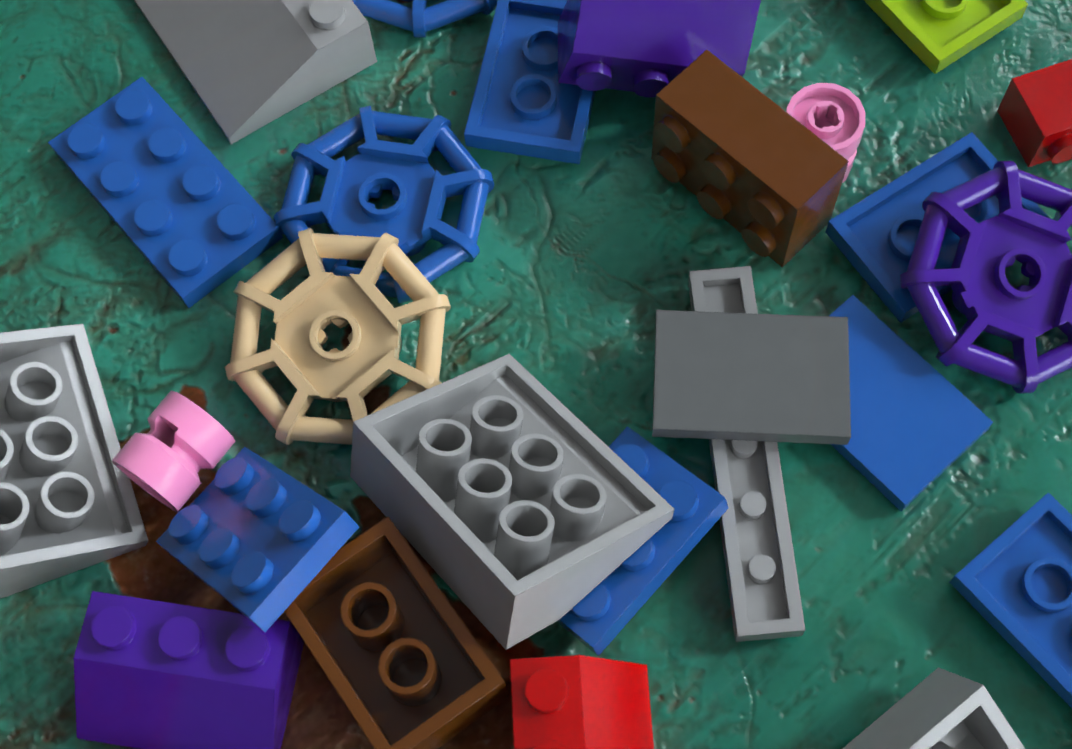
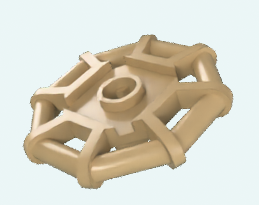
M311 228L299 231V238L247 282H238L233 291L238 295L231 360L225 366L228 380L237 382L276 430L275 438L282 443L290 445L293 441L352 445L353 422L368 416L363 398L392 373L409 382L372 413L441 384L439 376L445 314L451 309L448 296L439 294L400 249L398 238L388 233H384L381 237L314 233ZM322 258L366 261L360 274L335 276L331 272H325ZM307 264L310 274L307 279L281 300L270 295ZM386 269L413 302L394 308L375 286L382 271ZM263 308L274 313L273 322L276 324L275 340L271 338L269 350L257 353L261 311ZM420 320L416 366L414 368L399 360L402 348L401 331L403 324ZM331 323H334L339 328H343L347 324H350L352 327V332L347 337L350 344L343 351L333 348L326 352L322 347L328 340L324 329ZM278 366L296 387L297 391L289 406L262 375L264 370ZM314 399L332 402L347 401L353 420L308 417L306 413Z

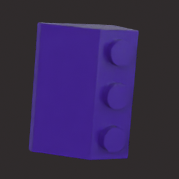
M567 0L558 20V83L578 85L580 88L589 91H598L606 88L631 91L642 97H656L665 86L706 50L710 51L743 77L761 0Z
M92 591L73 658L77 739L132 749H281L304 640L291 621L277 619L264 632L240 613Z

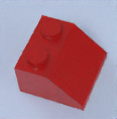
M584 655L510 659L514 749H654L648 669L646 664Z

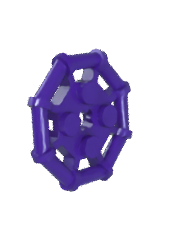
M998 161L992 170L943 193L931 192L922 203L925 213L907 271L900 274L901 288L908 289L938 349L936 358L944 366H949L953 363L1011 385L1013 390L1019 394L1033 393L1038 384L1072 368V254L1066 242L1072 240L1067 231L1070 226L1072 227V190L1020 170L1013 161ZM993 196L998 198L1000 214L981 223H977L964 211ZM1022 198L1055 210V217L1050 219L1022 207ZM948 227L960 238L951 269H934ZM1015 260L1022 263L1021 274L1029 278L1028 285H1021L1016 289L1008 283V279L1005 276V268L1013 265ZM936 286H951L954 306L968 320L959 331ZM1055 327H1058L1068 336V342L1037 356L1036 337ZM982 331L1011 341L1014 358H1008L972 343Z

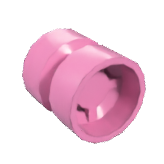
M816 83L803 87L792 96L786 112L849 161L843 178L844 182L852 169L857 147L865 128V110L858 97L849 89L837 84Z
M170 391L147 419L151 430L147 434L135 433L113 458L112 463L152 497L171 510L178 512L201 484L198 476L200 469L213 470L235 443V439L218 421L183 395Z

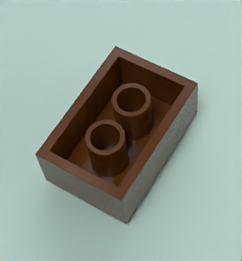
M704 51L656 95L651 156L655 167L668 181L672 183L680 182L697 196L699 204L710 216L718 220L724 219L738 230L744 242L753 252L762 257L769 256L783 268L831 220L849 161L710 51Z
M389 516L339 549L285 610L290 621L375 749H438L509 697L505 681Z

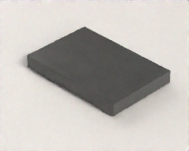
M656 310L652 437L848 445L851 438L848 317Z

